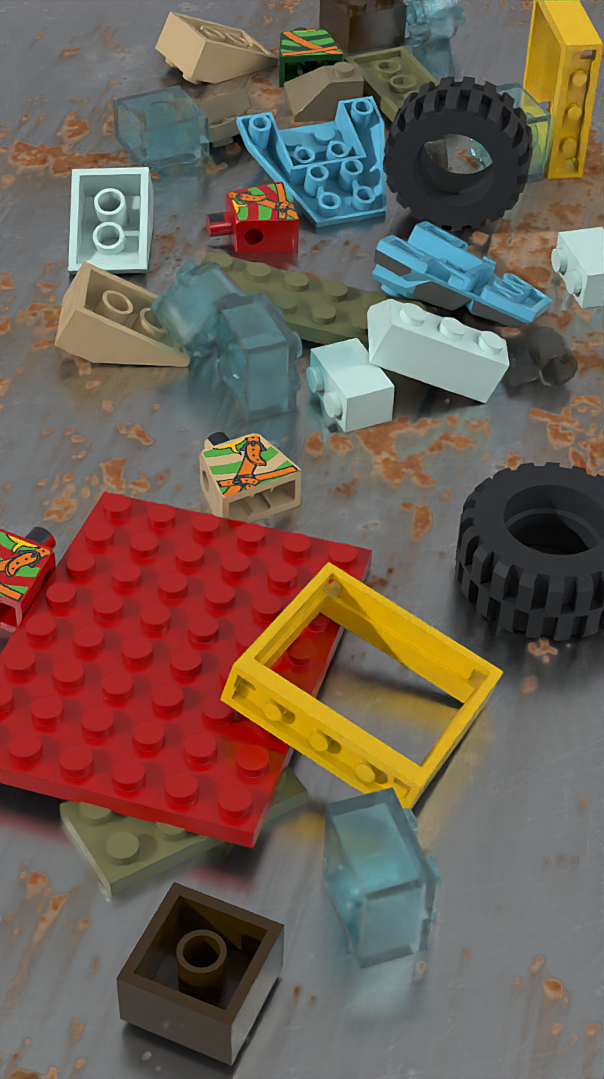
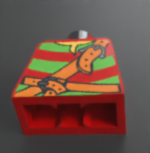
M283 181L230 191L225 196V212L206 215L208 236L229 235L235 252L239 254L298 253L299 218Z
M34 527L25 538L0 529V628L11 633L15 632L56 568L55 553L53 552L56 541L53 535L42 527Z

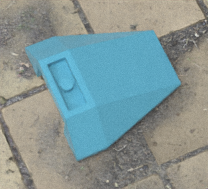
M372 96L339 101L335 121L290 129L278 130L271 112L237 117L236 124L246 149L275 182L283 181L289 198L316 228L386 215V174L383 172V159L385 156L384 121Z

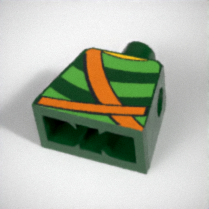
M298 27L293 31H283L280 33L279 87H284L285 82L320 67L333 66L336 63L343 62V52L327 30H307L306 28Z

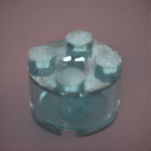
M402 0L407 5L405 40L411 38L414 41L411 44L413 47H420L453 38L457 34L459 26L465 24L466 15L464 9L459 5V0Z
M189 261L177 271L175 275L177 281L173 283L166 293L158 296L151 304V311L156 315V320L191 358H201L212 353L207 348L216 341L223 346L241 329L251 312L246 307V304H252V299L218 263L206 262L197 265L194 261Z

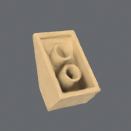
M172 11L168 15L155 47L166 57L165 62L180 69L184 72L183 78L198 85L202 81L213 84L221 83L276 66L279 62L278 57L244 30Z
M84 261L63 297L54 346L65 350L73 356L82 357L93 363L187 367L191 359L194 312L181 308L180 305Z

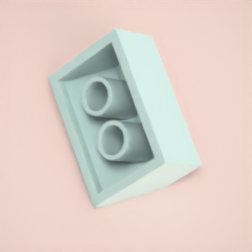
M387 299L370 306L367 312L370 364L483 403L487 402L509 367L506 340L493 332H482L465 326L454 318H443L426 312L415 304H404L393 299Z

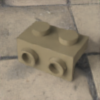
M239 89L186 108L194 142H212L213 147L230 144L233 142L232 136L240 134L236 124L237 117L271 112L270 108L251 109L246 89Z

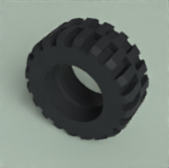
M453 76L441 78L440 84L437 86L432 81L422 85L419 93L412 92L404 100L402 108L398 109L384 148L383 172L388 175L386 183L392 193L398 192L396 201L404 209L410 207L413 210L412 216L420 221L425 218L432 221L431 224L442 228V225L452 226V230H464V227L467 225H471L472 229L484 227L487 219L491 222L499 220L504 216L505 209L511 210L518 202L519 194L523 193L527 182L533 147L531 146L533 135L531 127L526 125L527 116L523 109L520 107L514 109L515 99L507 92H504L502 95L497 93L496 85L487 81L484 86L476 84L473 77L464 76L462 82H455ZM446 134L466 136L482 145L490 155L493 163L475 173L459 174L450 172L440 167L431 159L424 144L437 136Z
M533 462L520 464L516 470H511L508 467L494 474L493 479L488 477L475 487L474 492L467 497L460 517L455 573L467 600L471 604L477 603L476 609L489 621L495 618L499 621L498 624L501 628L512 633L515 629L526 632V637L540 640L541 635L553 636V641L568 640L574 634H578L580 638L592 635L597 632L598 626L604 629V477L600 474L594 477L587 474L585 468L574 465L572 469L559 467L560 463L546 462L545 466H535ZM526 545H551L563 548L574 554H547L533 550Z

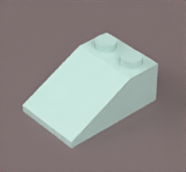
M149 167L72 169L69 275H76L84 261L111 274L148 272L154 206V190Z

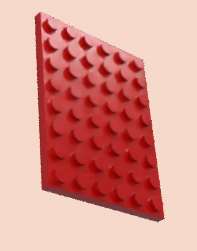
M104 492L0 653V783L76 803L84 802L104 807L118 814L153 823L157 821L184 828L188 832L253 848L277 792V785L283 770H286L294 748L220 700L232 666L328 562L364 583L371 566L372 550L352 546L347 543L310 537L301 533L264 527L255 523L222 518L209 513H200L167 504L131 498L122 494ZM329 579V584L333 582V579ZM319 612L269 669L316 698L344 627Z

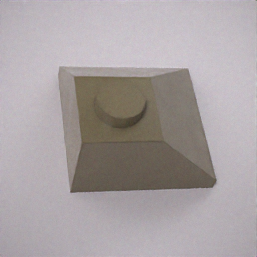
M339 62L333 66H323L284 83V92L294 122L335 120L339 101L363 98L364 80L357 64Z

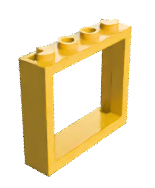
M533 0L520 108L523 109L527 116L526 125L531 127L533 135L532 145L547 179L576 178L583 175L603 43L580 0ZM592 50L591 55H581V52ZM549 101L548 109H539L540 102Z
M328 562L233 664L220 700L404 820L486 705L503 671ZM330 578L333 579L331 584L328 583ZM319 612L464 703L420 765L412 762L269 669Z

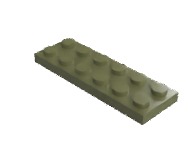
M208 251L181 294V308L324 345L358 338L368 352L367 312L370 306L387 299H393L404 304H415L424 311L435 315L437 312V308L423 305L417 301H406L386 296L377 291H366L346 286L341 282H330L307 276L301 272H290L270 267L265 263H254L231 257L225 253Z

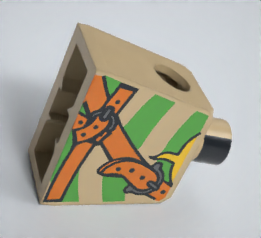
M216 432L206 439L204 449L199 454L200 484L213 515L252 523L301 505V469L260 434L251 433L230 440L224 432Z

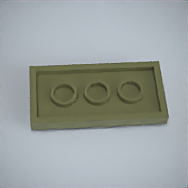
M404 46L344 57V62L358 65L364 80L363 91L368 96L373 97L376 105L392 122L398 109L402 108L404 100L412 92L419 93L420 87L430 81L434 82L436 86L440 84Z
M287 766L286 770H283L277 785V792L264 823L307 803V789L289 766ZM67 801L59 805L61 818L111 897L226 842L188 832L184 828L157 821L153 823L112 812L111 809L84 802Z

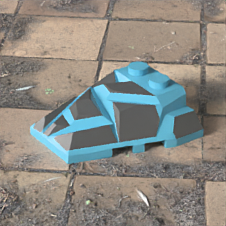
M428 221L415 225L408 242L390 235L380 239L376 247L374 262L377 265L372 273V279L382 283L381 289L398 298L405 296L452 311L466 305L471 314L499 322L508 327L532 322L548 310L553 299L516 275L504 273L503 277L500 278L493 273L496 262L485 256L483 259H480L467 252V243Z

